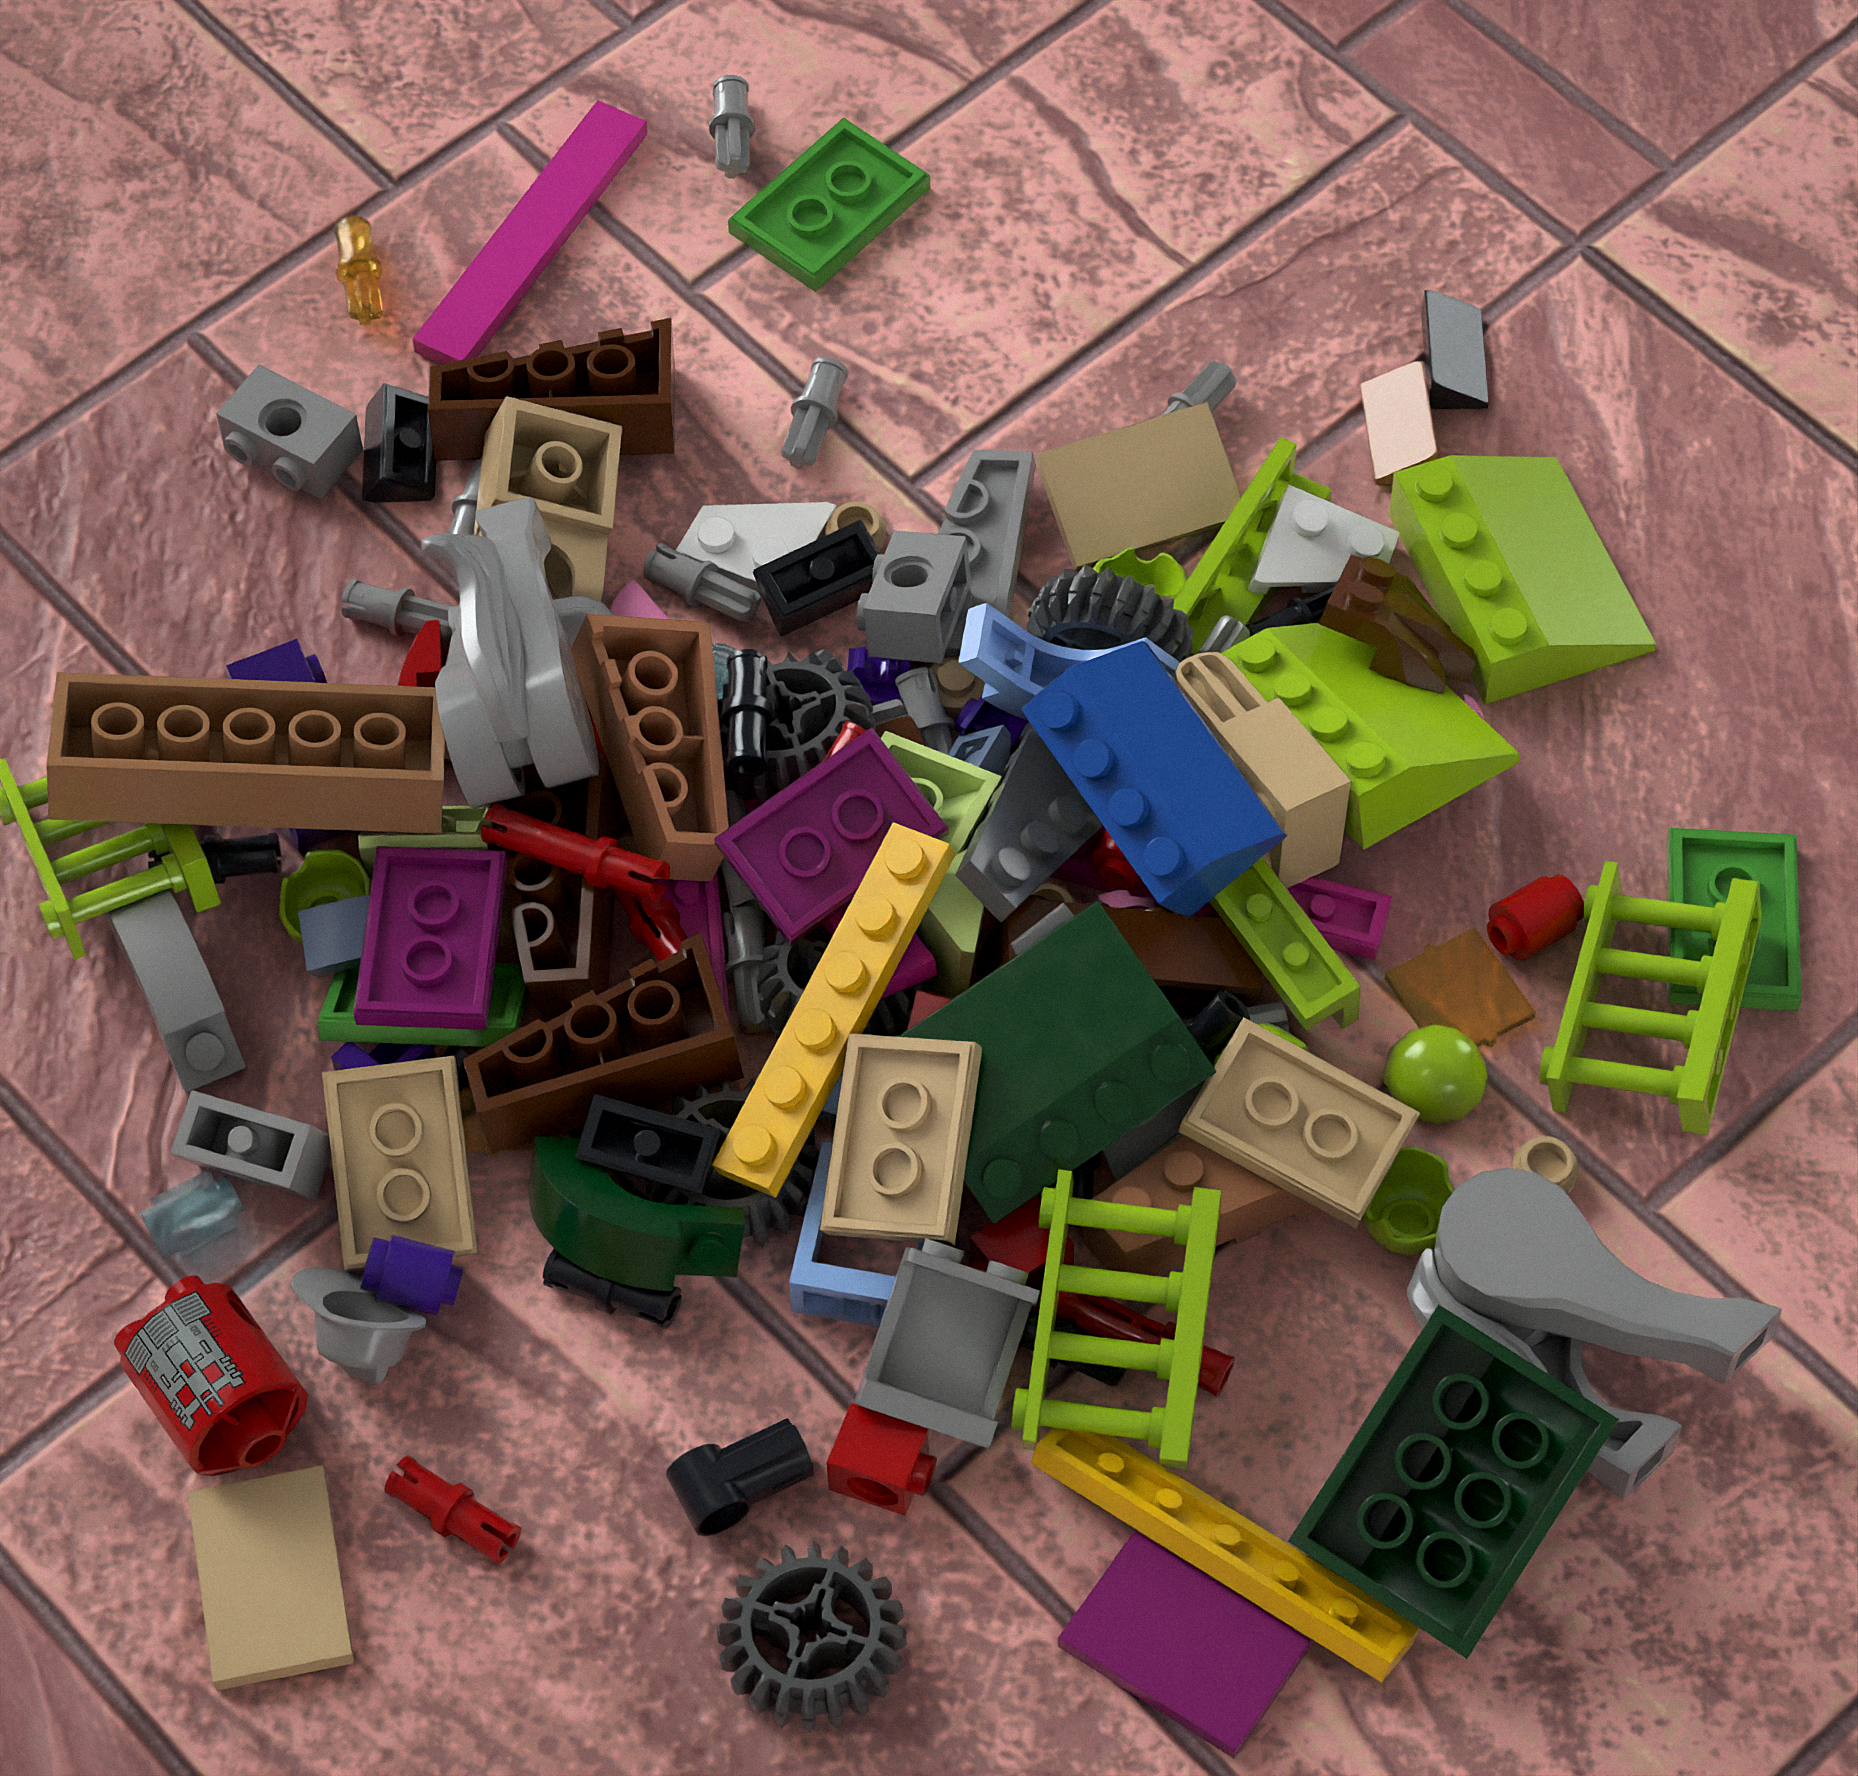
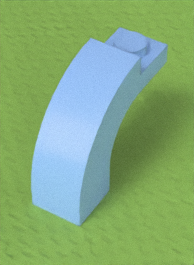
M985 603L968 609L958 664L985 682L982 699L1005 712L1028 720L1021 708L1071 666L1140 641H1144L1150 646L1174 681L1176 669L1180 662L1147 638L1101 650H1080L1058 646L1032 635L997 609Z

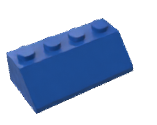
M1144 641L1067 668L1021 708L1024 715L1156 901L1168 909L1188 918L1191 917L1287 837V834L1150 646Z

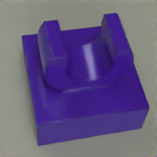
M866 647L849 648L847 671H853L855 677L859 679L861 686H863L864 692L868 693L872 706L895 699L901 700L895 680L901 674L911 670V660L869 657Z

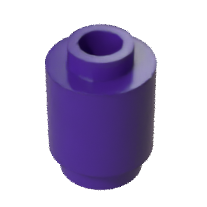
M391 1235L390 1241L373 1237L360 1289L375 1293L374 1300L437 1316L441 1303L454 1305L463 1267L452 1264L454 1250Z

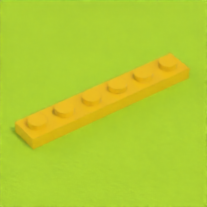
M894 822L892 823L712 1163V1166L720 1175L772 1197H777L844 1069L849 1034L863 1033L956 855L949 843Z
M1052 1428L1037 1443L1030 1462L1032 1465L1381 1683L1413 1645L1420 1629L1418 1626L1351 1582L1115 1436Z

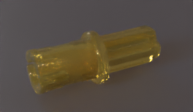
M351 216L341 219L334 227L340 262H338L335 269L337 280L344 285L349 317L358 320L360 325H370L371 320L381 318L383 313L378 282L383 273L380 260L374 256L370 222L363 217Z

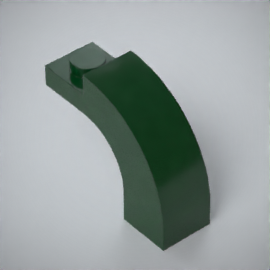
M534 1137L528 1184L531 1214L542 1236L565 1258L603 1278L638 1288L660 1291H673L675 1275L737 1277L745 1227L742 1207L671 1205L640 1198L616 1184L607 1173L605 1167L575 1158L581 1138Z

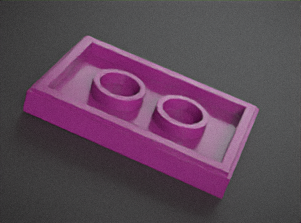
M871 727L716 836L714 844L789 945L792 946L851 903L893 822L939 840L948 835L949 828Z
M377 846L353 1012L356 1025L487 1030L507 870L505 851Z
M1136 1530L1058 1637L1059 1648L1233 1759H1235L1307 1654L1311 1639Z

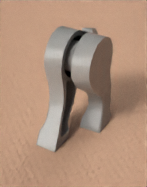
M532 497L475 511L476 521L482 536L442 533L421 540V552L443 562L459 585L460 603L458 606L448 609V623L453 634L446 665L441 669L435 681L440 722L449 756L462 792L470 807L473 808L524 796L526 784L523 766L535 764L537 772L547 788L599 775L598 751L586 699L570 644L554 607L546 579L544 560L551 549V539L536 502Z
M1514 1168L1480 1172L1456 1187L1442 1206L1434 1254L1432 1249H1426L1422 1253L1406 1292L1411 1311L1422 1329L1439 1304L1618 1418L1619 1421L1587 1472L1593 1474L1607 1489L1622 1499L1628 1497L1672 1455L1682 1425L1677 1421L1656 1414L1625 1411L1604 1403L1593 1392L1582 1369V1341L1622 1354L1683 1363L1721 1383H1725L1775 1336L1782 1312L1781 1308L1743 1298H1707L1675 1292L1646 1280L1624 1265L1601 1242L1586 1218L1562 1187L1538 1173Z

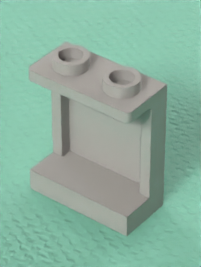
M925 1239L922 1251L911 1247L905 1248L854 1403L989 1449L998 1423L994 1421L1031 1306L1036 1304L1040 1291L1025 1286L1029 1274L1025 1271L990 1260L987 1271L983 1272L960 1264L964 1251Z

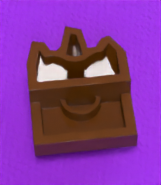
M1351 554L1326 604L1319 625L1376 647L1377 649L1369 669L1407 685L1443 694L1446 677L1469 683L1475 663L1473 649L1451 632L1450 626L1430 606L1410 578L1397 573L1390 564L1383 560L1372 557L1362 559Z

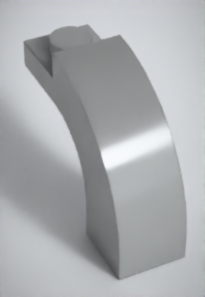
M167 889L105 913L123 959L132 970L151 1011L183 1091L185 1093L245 1069L246 1065L225 1017V1010L190 929L170 890Z

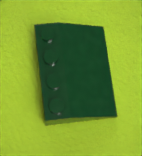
M1098 900L897 1036L976 1042L982 1047L964 1182L993 1224L1043 1191L1044 1187H1049L1057 1181L1058 1169L1074 1170L1217 1072Z
M1438 1304L1288 1542L1468 1659L1619 1419Z

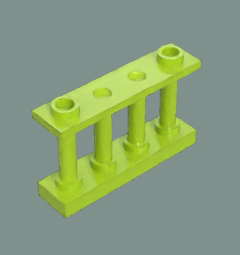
M0 759V818L4 826L16 822L49 899L38 904L52 940L62 936L65 937L74 960L86 956L75 924L170 888L173 889L174 893L186 890L197 913L221 904L207 859L191 825L145 823V826L49 862L44 847L110 822L51 820L48 818L33 824L27 810L48 803L47 776L17 787L6 759ZM152 850H155L157 855L169 852V855L161 857L163 864L66 900L60 885Z
M1605 861L1599 885L1590 884L1586 892L1584 921L1588 925L1555 1047L1547 1045L1542 1054L1539 1071L1540 1084L1548 1085L1552 1109L1554 1112L1566 1113L1574 1083L1669 1097L1670 1104L1678 1105L1682 1131L1708 1135L1762 921L1758 881L1732 878L1727 902H1717L1715 908L1623 895L1618 862ZM1617 920L1711 933V939L1716 940L1713 956L1703 955L1701 961L1610 949ZM1603 974L1697 987L1698 994H1703L1699 1011L1689 1010L1687 1016L1596 1003V998ZM1588 1028L1682 1041L1683 1047L1689 1049L1685 1066L1675 1065L1673 1071L1581 1057Z
M1058 1169L1056 1188L1044 1187L1042 1193L1039 1227L1050 1229L1029 1390L1016 1388L1011 1429L1023 1431L1022 1442L1024 1448L1035 1450L1040 1440L1041 1426L1148 1440V1447L1160 1449V1465L1166 1468L1187 1470L1221 1209V1190L1194 1187L1192 1206L1179 1204L1178 1211L1073 1198L1074 1181L1072 1171ZM1068 1224L1174 1238V1245L1186 1246L1183 1272L1170 1271L1168 1278L1063 1264ZM1059 1291L1166 1305L1165 1312L1178 1313L1175 1340L1162 1338L1161 1344L1157 1345L1054 1331ZM1050 1358L1157 1372V1379L1169 1381L1166 1408L1153 1406L1152 1413L1045 1399Z

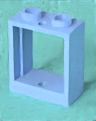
M823 1141L789 1280L791 1310L800 1314L879 1327L896 1276L817 1263L824 1234L820 1230L833 1145V1143ZM918 1242L917 1250L922 1251L924 1243Z

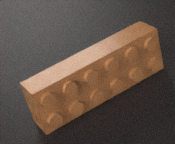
M57 672L46 764L49 819L441 834L445 738L440 722L435 687Z

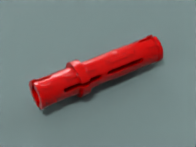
M499 803L492 805L484 817L485 820L507 827V830L501 827L494 829L482 825L481 838L483 842L490 845L495 844L584 875L586 882L598 888H606L608 885H612L643 896L652 902L658 901L667 888V885L646 879L644 875L651 878L658 876L669 879V863L622 849L620 841L602 836L596 840L508 809Z
M1042 1289L1036 1302L1037 1306L1035 1309L1037 1310L1040 1309ZM1059 1291L1056 1317L1068 1322L1070 1317L1076 1319L1075 1328L1096 1337L1157 1345L1161 1344L1162 1338L1175 1340L1176 1323L1169 1321L1166 1325L1161 1324L1107 1297ZM1203 1344L1198 1387L1218 1397L1231 1375L1235 1364V1357L1226 1355Z

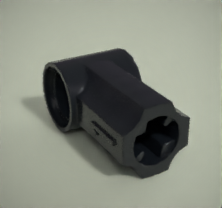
M786 1418L722 1449L717 1444H706L693 1448L672 1462L667 1469L666 1476L695 1532L700 1536H709L736 1525L747 1515L752 1504L813 1476L814 1465L798 1429Z

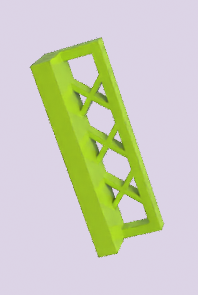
M1282 437L1279 438L1174 600L1173 609L1181 610L1187 614L1186 624L1194 630L1192 638L1194 646L1190 653L1191 656L1199 654V650L1221 617L1224 615L1230 616L1244 625L1253 623L1257 620L1277 587H1270L1266 594H1255L1248 591L1247 588L1280 498L1288 484L1331 502L1332 489L1294 473L1297 446L1294 442Z
M1263 857L1209 901L1305 1030H1308L1330 1015L1334 1017L1342 1029L1359 1020L1361 986Z

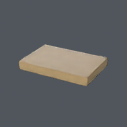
M1208 402L1037 453L1035 457V462L1064 545L1075 571L1081 570L1083 566H1094L1102 558H1113L1129 547H1133L1136 553L1223 526L1241 498Z
M1243 1017L1214 1066L1217 1072L1207 1078L1181 1122L1178 1132L1346 1224L1357 1228L1414 1127L1420 1112Z
M849 1034L820 1226L822 1232L827 1235L924 1243L925 1239H929L945 1245H955L982 1047L976 1042Z
M455 1056L322 1072L344 1270L365 1269L373 1237L390 1241L391 1235L454 1250L453 1258L479 1254Z
M320 1465L187 1491L212 1680L216 1691L354 1664L351 1634L324 1466Z

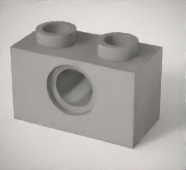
M260 364L216 413L223 446L233 459L247 466L254 464L273 474L288 489L293 491L301 489L321 500L363 451L356 414Z
M894 530L885 554H878L876 556L872 575L873 584L869 593H862L857 606L858 629L866 631L869 657L942 663L971 586L966 536Z
M191 1090L170 1153L198 1167L316 1201L331 1158L329 1134L310 1124Z

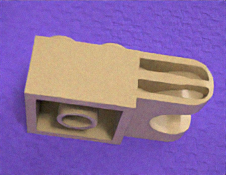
M506 396L485 432L476 511L526 497L534 498L551 539V549L545 557L544 568L547 582L555 592L556 599L579 596L589 597L601 603L608 535L613 528L622 426ZM475 518L474 535L482 536Z
M1205 652L1183 660L1176 669L1175 682L1287 834V837L1263 856V859L1285 888L1292 887L1339 865L1351 780L1283 701L1278 697L1267 702L1228 657L1218 652Z

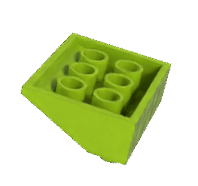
M1449 455L1394 472L1389 517L1396 531L1400 532L1399 537L1438 614L1450 626L1451 632L1473 649L1475 663L1471 679L1485 705L1655 651L1656 642L1557 457Z
M1319 623L1266 628L1221 652L1220 654L1228 657L1267 702L1279 697L1351 780L1344 831L1363 849L1372 846L1520 763V753L1447 685H1445L1444 692L1441 694L1407 685L1370 670L1369 667L1376 652V647L1319 625Z

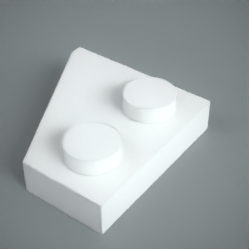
M1288 484L1280 498L1247 590L1255 594H1266L1270 587L1301 586L1302 593L1322 592L1337 584L1351 554L1362 559L1366 557L1377 558L1389 564L1400 532Z
M829 502L702 506L676 551L701 563L704 561L715 563L718 566L719 574L757 591L762 597L753 575V570L826 536V524L836 510V505Z

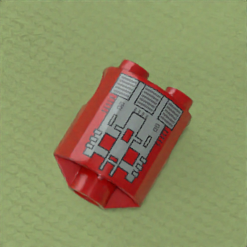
M187 1276L174 1283L165 1294V1301L150 1311L142 1320L126 1325L118 1332L114 1339V1346L121 1355L120 1366L196 1474L213 1477L234 1472L240 1468L257 1467L267 1462L282 1449L287 1435L296 1427L306 1410L308 1393L229 1285L215 1282L204 1284L199 1276Z

